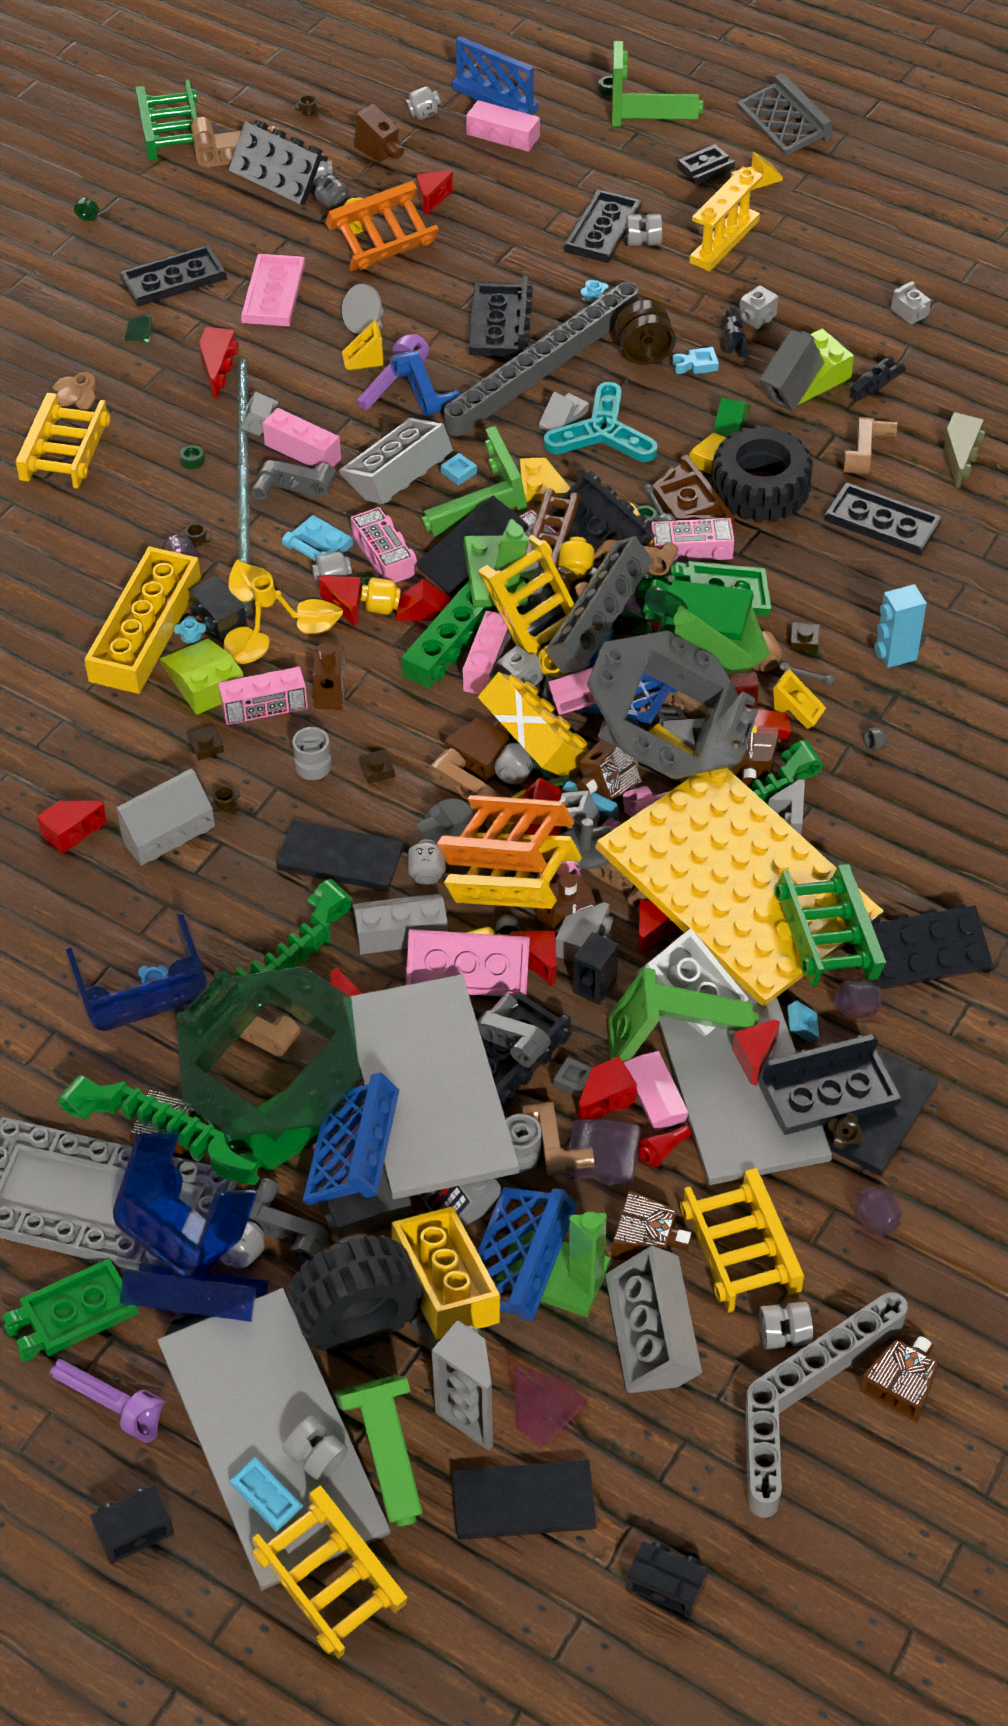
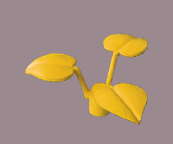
M236 560L229 577V590L242 603L250 602L255 598V628L252 630L249 627H238L231 630L224 639V650L233 657L237 664L251 663L260 659L267 652L270 643L269 637L266 634L258 633L260 630L261 607L272 606L276 599L280 601L293 618L297 619V628L308 635H320L328 631L343 615V609L327 601L309 599L298 604V613H296L281 596V591H275L272 576L268 571Z

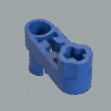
M417 350L391 356V368L394 376L401 377L407 375L424 416L440 413L447 404L460 396L458 390L440 395L435 393Z

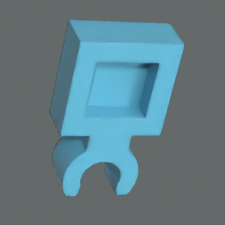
M713 347L689 350L688 355L674 354L672 360L677 374L685 373L690 369L693 370L694 374L718 371L719 363Z

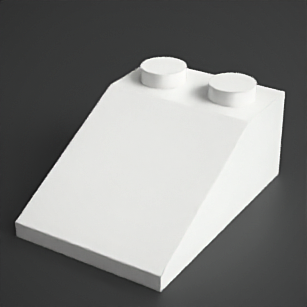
M691 928L636 972L639 975L644 967L655 969L657 984L745 1002L749 1000ZM687 1022L704 1037L716 1028Z

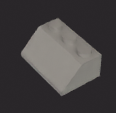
M192 768L116 807L123 844L141 866L149 861L156 860L162 854L182 846L185 842L215 827L212 806Z
M440 893L353 904L360 955L407 949L410 929L448 932L444 900Z

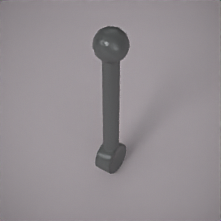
M785 662L779 665V672L782 674L790 669L794 674L823 681L827 686L834 683V677L831 675L822 676L790 667Z

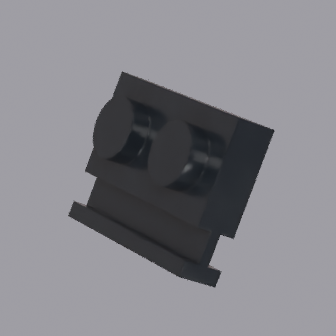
M714 144L679 159L678 168L690 179H694L695 184L698 185L735 169V161L730 160L729 155Z

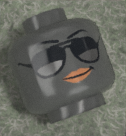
M336 175L321 176L316 181L315 197L327 209L333 210L342 207L349 199L348 186Z

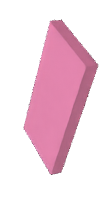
M271 254L257 255L241 314L242 323L290 326L305 267V257Z
M410 929L406 985L463 974L467 991L470 995L502 996L503 994H509L513 997L519 992L527 997L530 937Z

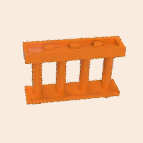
M413 181L328 212L325 223L329 231L336 228L341 229L354 253L349 265L350 271L366 269L374 262L420 245L427 246L435 240L439 229L438 226L434 225L426 228L412 203L417 190ZM399 205L404 206L417 232L405 236L391 209ZM377 213L383 214L396 240L384 244L370 217ZM358 220L362 222L375 248L363 252L349 224Z
M470 795L468 801L475 815L460 837L442 836L437 845L449 865L542 873L547 863L539 848L554 826L572 827L574 821L564 802ZM485 820L494 821L483 838H473ZM507 822L517 823L506 840H496ZM531 824H540L530 842H519Z

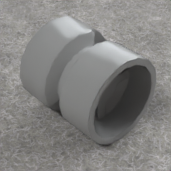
M640 214L627 215V246H641L643 242H646L648 246L661 245V214H647L645 218H642Z
M307 727L299 730L293 736L292 741L296 772L306 780L322 779L327 776L332 766L328 734L318 727Z
M526 1114L512 1115L506 1119V1123L519 1164V1172L530 1171L541 1160L542 1130L535 1118Z
M807 1301L788 1303L785 1309H782L779 1304L760 1306L759 1324L765 1350L784 1348L787 1342H790L793 1347L806 1346L813 1342L812 1317ZM785 1320L786 1331L781 1332L780 1321Z
M309 1416L289 1435L282 1450L296 1463L304 1462V1470L315 1481L320 1483L343 1461L348 1452V1447L335 1435L327 1436V1428L314 1416Z

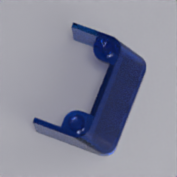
M183 913L177 914V925L186 957L176 960L171 964L168 970V977L110 995L107 989L100 986L86 989L72 947L66 949L68 967L82 1008L90 1024L95 1029L108 1031L198 1002L205 997L208 990L207 979Z
M177 1132L137 1134L114 1204V1222L119 1229L180 1277H197L240 1242L257 1192L254 1189L215 1193L207 1218H204L179 1199L183 1179L180 1171L170 1162L180 1134Z

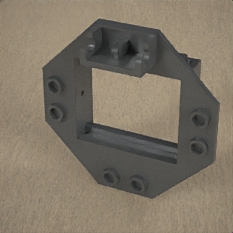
M670 631L604 642L587 682V686L604 716L598 737L618 747L623 753L681 782H685L693 775L696 776L700 773L737 766L744 757L756 720L755 718L759 712L754 708L749 709L745 706L746 704L754 705L755 698L745 692L738 696L716 656ZM643 672L709 707L693 755L626 721Z

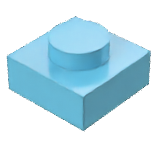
M460 453L441 465V474L458 486L477 473V465Z
M798 1001L788 1005V1025L790 1031L810 1043L818 1039L817 1012Z

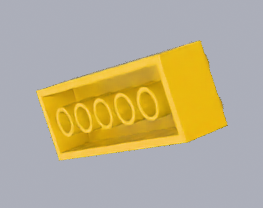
M150 546L147 548L84 659L89 682L140 694L174 632V626L178 624L190 601L189 589L201 582L199 559L197 557Z

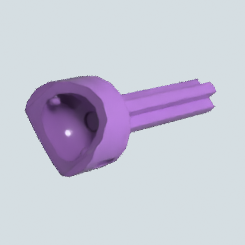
M411 334L401 337L392 347L394 355L413 351V348L417 345L419 347L417 351L422 362H424L429 353V346L421 336ZM391 363L356 400L358 402L357 406L360 409L363 408L367 411L397 378L393 374Z
M58 1359L56 1365L51 1368L50 1373L53 1374L52 1377L120 1414L121 1429L127 1434L144 1443H149L158 1436L160 1412L167 1401L147 1390H140L131 1397L62 1359Z

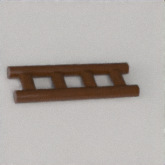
M548 488L545 490L531 535L541 541L545 540L549 545L554 546L551 558L556 568H558L560 547L568 540L581 496L578 493H572L570 499L554 497L555 491ZM550 508L566 509L564 517L548 515ZM544 526L560 527L559 534L543 533ZM528 542L525 555L533 550L530 542Z

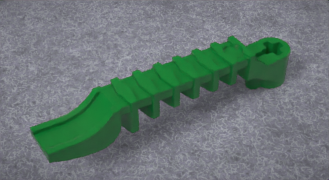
M799 741L792 745L789 750L781 753L780 757L784 761L785 766L780 767L777 775L778 780L771 773L765 778L764 787L759 779L753 782L751 790L767 805L769 799L797 780L811 778L822 770L823 762L809 741Z
M328 879L322 882L315 890V893L307 900L316 909L311 914L310 924L312 928L303 923L299 929L301 939L294 933L290 934L287 942L289 949L283 943L277 946L276 955L278 958H275L270 952L267 953L263 962L265 968L256 960L253 961L250 966V973L253 978L241 967H238L234 973L235 980L222 978L214 982L204 992L194 1007L197 1024L201 1028L204 1027L211 1020L210 1015L223 1001L244 1009L253 1000L255 1002L258 1001L262 993L270 991L273 984L284 980V975L289 971H295L296 966L300 962H306L312 952L317 953L322 944L325 942L328 944L331 941V924L350 910L353 898L334 880Z
M79 1075L57 1098L59 1106L67 1114L74 1118L80 1117L83 1120H86L93 1112H109L115 1115L122 1107V1113L129 1120L136 1115L141 1125L146 1127L151 1121L152 1127L158 1133H161L166 1128V1133L170 1139L175 1141L179 1137L180 1145L186 1150L190 1148V1154L194 1160L199 1162L208 1152L211 1159V1168L216 1175L230 1181L255 1185L260 1180L256 1172L258 1165L232 1152L225 1142L223 1132L215 1130V1127L210 1123L206 1125L200 1122V1119L196 1116L192 1118L186 1115L181 1109L177 1111L171 1108L167 1102L163 1104L157 1101L153 1095L148 1097L142 1094L141 1090L137 1087L135 1090L128 1087L127 1083L123 1080L119 1084L99 1086L88 1078Z

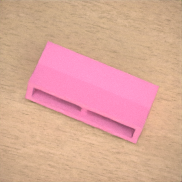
M593 668L548 682L559 715L596 704L587 686Z
M660 1052L643 1054L625 1061V1066L637 1083V1096L654 1132L657 1133L672 1126L685 1124L688 1110Z

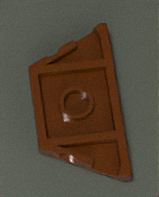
M684 455L681 458V463L676 468L671 467L666 472V475L653 485V493L665 511L668 514H672L677 521L731 518L732 526L735 523L734 515L688 455Z

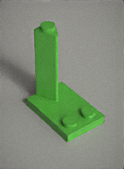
M614 41L612 127H621V119L698 120V114H703V100H699V94L622 93L623 79H627L628 51H623V41Z
M495 426L485 429L488 440L484 441V445L488 455L491 456L488 459L490 469L493 474H498L501 483L425 510V516L421 517L426 532L431 531L433 537L454 530L492 495L509 509L515 508L518 516L528 512L521 475Z
M513 519L509 521L503 536L464 537L463 544L473 607L495 606L478 570L488 565L495 571H502L525 556L529 538L523 532V528ZM521 572L507 580L508 584L505 587L508 593H514L525 585V578L520 577ZM528 596L518 603L519 606H527Z
M752 605L742 641L727 638L682 606L678 607L677 613L674 616V623L676 624L675 634L716 656L731 683L770 655Z
M644 967L607 1017L610 1060L619 1056L623 1062L633 1059L636 1051L659 1022V1016L740 1031L758 1025V1013L753 1012V1005L750 1002L657 984L655 969Z
M586 1212L570 1216L569 1243L563 1242L541 1302L588 1318L611 1257L605 1256L607 1218L605 1213ZM530 1231L520 1238L523 1246L533 1240L535 1231ZM516 1241L512 1243L506 1257L519 1249ZM524 1257L509 1266L512 1275L521 1270L525 1261ZM504 1270L498 1273L496 1285L508 1278ZM511 1286L507 1290L513 1291V1287Z
M395 1374L333 1391L332 1394L335 1405L342 1410L348 1411L361 1408L389 1523L396 1522V1526L401 1527L417 1522L416 1515L423 1512L394 1400L397 1395L410 1392L407 1378Z

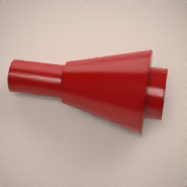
M684 1125L672 1133L640 1140L638 1153L641 1160L645 1164L657 1168L676 1148L678 1143L691 1136V1130L688 1126Z

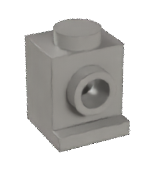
M911 281L894 290L891 310L912 325L929 315L931 299L916 289L915 283Z
M255 391L245 407L241 428L260 436L263 433L262 422L273 413L278 405V401Z
M589 791L562 793L560 801L564 802L574 821L572 827H566L567 831L581 828L582 820L586 818L593 820V828L597 827L600 813Z

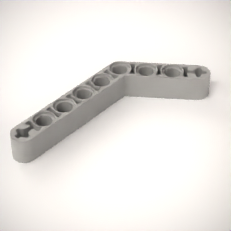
M894 1292L883 1294L755 1380L749 1386L745 1405L748 1505L753 1514L762 1518L771 1517L777 1512L782 1490L779 1414L900 1332L903 1328L908 1309L907 1301L903 1296ZM866 1328L869 1329L871 1333H864L859 1329ZM840 1345L846 1348L847 1350L840 1351L835 1349L833 1346ZM809 1363H816V1364H818V1365L821 1366V1367H820V1368H812V1367L808 1366L807 1364H809ZM788 1380L793 1382L795 1385L786 1386L781 1382ZM763 1398L766 1399L769 1403L760 1404L757 1403L755 1399ZM764 1429L770 1434L760 1435L756 1433V1430ZM761 1460L767 1461L771 1466L761 1467L756 1462ZM767 1485V1498H763L761 1487Z

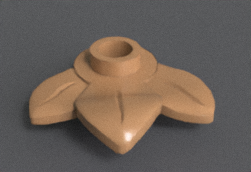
M80 372L74 377L61 378L52 387L54 391L58 392V404L62 408L75 403L79 410L88 411L96 398L94 394L96 380L89 372Z

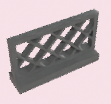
M783 73L775 76V83L737 102L738 109L785 156L819 139H822L824 142L833 139L832 121ZM774 92L778 95L777 99L766 98V96ZM751 104H759L758 108L747 107ZM763 105H775L773 110L762 109ZM779 106L790 107L789 111L778 110ZM760 116H771L770 121L759 119ZM775 117H787L786 122L774 120ZM791 118H801L802 122L796 123L790 122ZM782 128L783 131L782 133L772 132L771 129ZM796 129L799 132L798 134L787 133V130ZM803 130L814 131L810 135L802 134ZM784 140L795 141V143L786 146L783 142Z

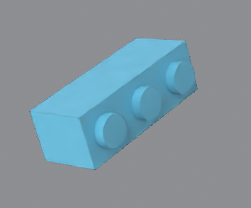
M915 584L884 592L883 604L880 606V624L877 625V643H875L874 649L876 656L882 659L887 668L917 660L927 603Z

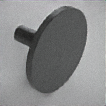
M447 799L433 806L426 814L424 820L418 823V828L422 833L423 839L433 840L437 844L442 836L460 837L475 813L466 802L459 799Z
M586 818L582 820L581 828L567 831L561 835L571 836L582 856L580 862L571 861L577 868L595 869L609 863L595 846L599 839L611 832L610 826L607 824L593 828V820Z

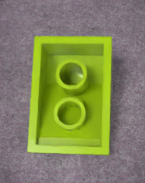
M823 328L810 335L814 337V342L817 348H819L825 363L799 404L851 379L854 355Z
M209 638L159 659L161 665L196 715L221 705L218 683L243 678V671L233 657Z

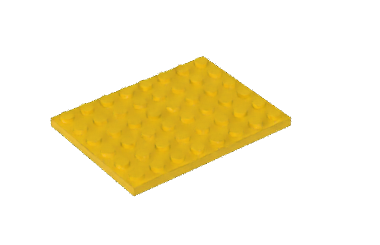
M728 768L700 773L696 776L693 775L597 841L595 848L684 933L691 928L726 972L762 1007L805 976L801 970V959L781 903L775 898L774 887L778 883L782 871L785 870L789 871L793 884L830 881L836 871V867ZM859 889L870 920L880 919L884 911ZM831 893L798 896L802 909L838 905L835 895ZM840 917L807 920L811 934L848 930L845 921ZM848 942L816 945L820 959L830 957Z

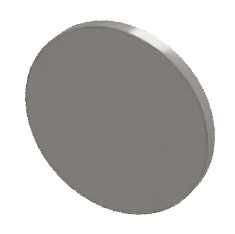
M367 284L353 286L345 295L342 304V317L347 328L354 333L360 334L374 320L378 322L379 329L383 328L380 317L383 315L384 310L378 292Z

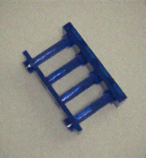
M142 1262L139 1264V1271L124 1270L119 1303L251 1322L255 1299L269 1293L270 1280Z

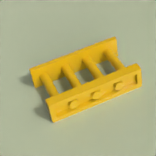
M742 166L695 213L692 221L704 225L703 241L690 255L691 264L711 271L759 222L760 213L749 209L750 191L763 179V174Z
M47 393L16 459L19 480L30 481L33 472L45 470L71 474L73 488H79L82 479L87 477L88 465L104 428L108 427L110 423V412L106 409L105 400H100L96 411L90 412L62 408L58 404L57 394ZM60 418L90 422L88 429L55 425L56 421L60 420ZM53 435L83 439L80 446L47 442L49 437ZM48 452L75 456L72 464L41 460L40 457L41 454Z
M531 535L528 537L533 548L531 552L502 571H495L486 565L478 570V573L516 646L518 645L527 653H534L538 657L539 650L541 649L540 646L554 637L575 604L550 556L553 554L551 547L545 540L541 541ZM539 560L544 572L514 593H508L505 587L508 584L507 580ZM550 582L555 594L526 614H519L516 608L519 606L518 603ZM561 604L566 616L535 637L530 636L527 630L530 628L529 624Z
M476 833L473 838H483L486 833ZM499 834L496 840H506L510 834ZM523 835L519 842H530L534 835ZM547 836L539 850L544 860L549 861L539 878H528L531 872L517 871L514 877H503L507 871L504 869H494L490 876H480L484 868L471 867L465 875L449 874L444 883L456 903L552 909L557 899L549 887L550 881L562 861L580 862L582 856L571 836Z
M757 1168L745 1171L744 1182L740 1185V1189L701 1200H696L691 1186L684 1188V1199L680 1202L681 1213L685 1221L690 1220L715 1283L713 1286L718 1302H724L728 1313L734 1311L736 1294L776 1282H779L781 1285L785 1284L789 1295L802 1291L804 1274ZM741 1201L750 1203L753 1210L750 1216L707 1227L702 1215L703 1212ZM752 1228L761 1229L764 1235L763 1242L722 1254L718 1253L713 1239ZM763 1255L773 1256L776 1263L774 1270L730 1282L725 1266Z
M320 1485L309 1493V1503L311 1505L308 1507L309 1511L267 1544L259 1533L252 1537V1544L255 1549L251 1553L263 1569L267 1566L271 1569L318 1631L319 1635L316 1636V1639L328 1655L333 1651L339 1659L344 1655L345 1647L340 1640L382 1607L384 1609L390 1607L395 1614L406 1605L408 1597ZM324 1522L332 1532L329 1535L330 1540L287 1572L275 1555L316 1523L321 1525ZM346 1550L354 1560L351 1563L352 1567L309 1600L297 1583L337 1551L342 1553ZM368 1578L375 1588L372 1592L373 1596L331 1629L318 1612L359 1579L364 1581Z

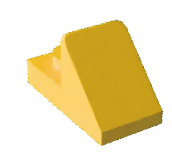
M753 152L752 166L747 168L763 174V179L752 190L783 180V176L769 161ZM737 171L731 172V177H732Z
M790 669L784 672L773 688L774 710L781 713L789 710L807 729L816 724L826 709L820 700Z

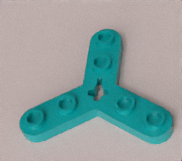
M604 382L597 387L591 419L550 430L544 435V448L551 454H562L603 442L640 462H648L655 459L657 456V443L652 438L618 421L622 391L621 387L614 382ZM604 423L606 424V428L602 430L601 427Z

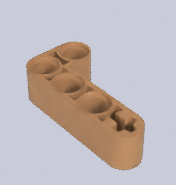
M198 117L193 120L191 131L198 164L202 167L230 164L242 131L214 134L211 121L208 118ZM275 126L268 127V129L271 131H273L274 128L280 130Z

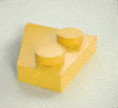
M520 458V475L526 502L542 501L545 490L548 488L555 491L554 497L562 498L570 489L569 485L546 458Z

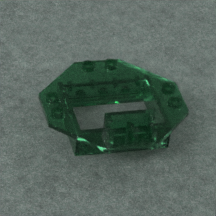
M304 966L232 976L225 970L221 973L216 971L213 975L214 979L183 1013L180 1011L176 1015L183 1104L230 1138L264 1133L273 1141H276L285 1130L321 1125L361 1079L352 998ZM273 1001L329 1041L264 1114L208 1075L207 1072L263 1009Z

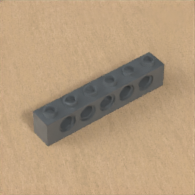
M636 536L615 541L545 649L563 674L577 673L589 666L591 657L601 647V642L605 635L613 628L612 624L617 616L623 612L624 605L629 597L635 593L636 586L647 574V569L653 560Z

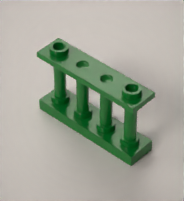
M185 80L186 92L151 96V94L146 95L145 86L136 87L148 160L158 159L156 150L161 149V147L193 143L192 133L159 137L158 133L191 129L193 120L197 118L194 104L197 103L196 89H191L189 80ZM188 101V106L153 110L152 107ZM186 115L191 116V119L189 120H181L156 124L155 119Z
M838 865L830 881L793 884L789 871H782L778 883L775 884L774 894L776 900L781 903L801 959L802 973L807 976L810 987L817 985L824 970L859 967L863 970L866 980L878 979L886 964V960L850 865ZM831 893L835 895L838 905L802 909L798 896ZM840 917L845 921L848 929L811 934L807 920ZM850 942L853 944L857 954L820 959L816 945Z

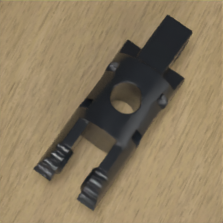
M728 307L727 312L721 319L726 353L732 354L733 350L737 349L738 357L746 358L748 347L743 322L740 319L738 310Z
M889 355L855 380V383L850 387V398L858 402L868 395H873L904 373L906 366L898 363L891 368L895 360L894 357Z

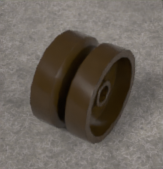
M651 300L637 301L623 309L616 319L615 330L623 353L632 363L639 365L655 364L672 352L676 342V335L668 313L660 303Z

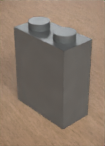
M791 329L759 379L773 404L794 412L825 363L819 348H817L814 342V337L805 331L799 333Z
M384 1164L376 1196L366 1198L358 1192L317 1203L319 1208L325 1206L327 1215L324 1216L327 1229L330 1234H336L339 1244L347 1242L349 1239L359 1238L391 1227L394 1221L412 1217L409 1197L392 1199ZM341 1168L335 1169L330 1176L333 1177ZM348 1176L339 1185L349 1183L347 1181ZM327 1178L317 1188V1192L329 1182Z

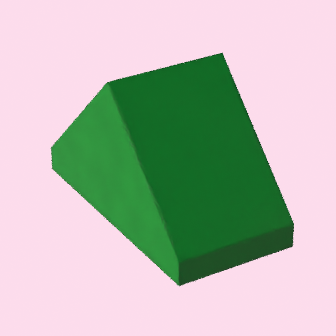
M721 397L713 433L726 438L734 432L739 433L744 427L751 410V405Z

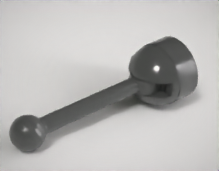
M646 485L643 489L644 493L649 495L659 514L656 522L677 521L672 514L663 512L653 493V486Z

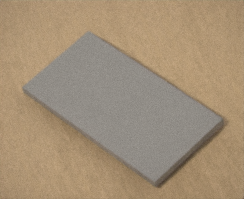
M463 974L343 998L363 1084H369L371 1075L382 1072L400 1089L384 1159V1167L392 1199L519 1173V1164Z
M735 981L749 998L746 1002L752 1003L753 1012L758 1013V1024L773 1019L780 1021L778 1040L769 1058L795 1054L796 1051L777 997L762 1007ZM659 1016L658 1025L681 1098L688 1110L687 1118L709 1185L743 1179L745 1171L757 1168L759 1174L763 1175L831 1161L832 1153L822 1126L784 1135L759 1082L757 1086L750 1084L732 1050L734 1032L737 1031L716 1027L704 1037L686 1021Z
M1 1117L0 1238L98 1262L110 1258L114 1266L199 1285L238 1182L216 1175L209 1164Z
M283 1288L157 1339L261 1591L280 1583V1581L268 1566L263 1569L253 1557L251 1551L255 1548L252 1544V1537L259 1533L266 1544L309 1511L308 1507L311 1505L309 1503V1493L320 1485L366 1544L390 1534L391 1530L308 1343L302 1335L296 1316ZM309 1416H314L327 1428V1436L335 1435L348 1447V1452L343 1461L320 1483L315 1481L304 1470V1462L296 1463L282 1450L289 1435ZM254 1457L303 1505V1510L279 1533L229 1483V1480ZM324 1522L321 1525L316 1523L275 1556L287 1572H289L330 1540L329 1535L332 1532ZM344 1550L342 1553L340 1551H337L334 1555H332L323 1563H326L348 1552L346 1550Z

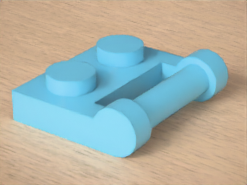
M312 515L293 532H287L282 539V545L289 549L294 548L316 561L317 557L321 554L346 552L353 545V538Z

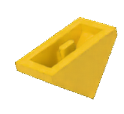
M374 320L342 351L346 369L353 370L383 366L382 337L377 321Z

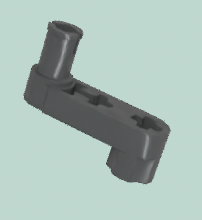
M268 460L262 466L258 474L259 479L251 491L252 495L258 500H265L272 486L323 497L332 486L337 472L330 464L324 462L316 465L314 469L285 462Z
M503 994L490 1011H485L477 1020L480 1035L494 1044L510 1048V1053L514 1059L521 1065L530 1067L547 1050L551 1040L542 1029L509 1018L517 1010L519 1004H516L517 1000L511 995Z
M262 1179L252 1201L247 1202L239 1220L254 1222L262 1229L265 1236L292 1244L290 1253L299 1262L304 1264L307 1261H312L314 1255L323 1251L330 1236L329 1231L315 1222L270 1208L280 1188L276 1182L270 1179Z

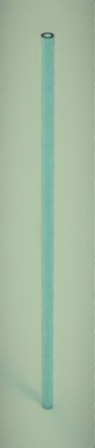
M240 358L238 359L239 561L249 565L248 431L241 428L245 407L248 404L247 359ZM250 602L242 603L245 606L246 617L250 615Z

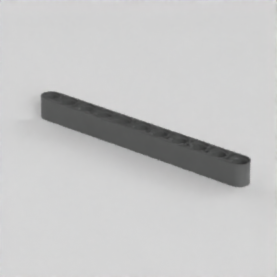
M632 282L619 284L447 404L444 410L446 432L451 436L465 434L615 328L619 313L628 305L638 301V286Z

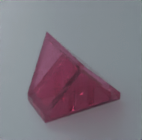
M515 1366L517 1428L542 1449L587 1404V1400L562 1379Z

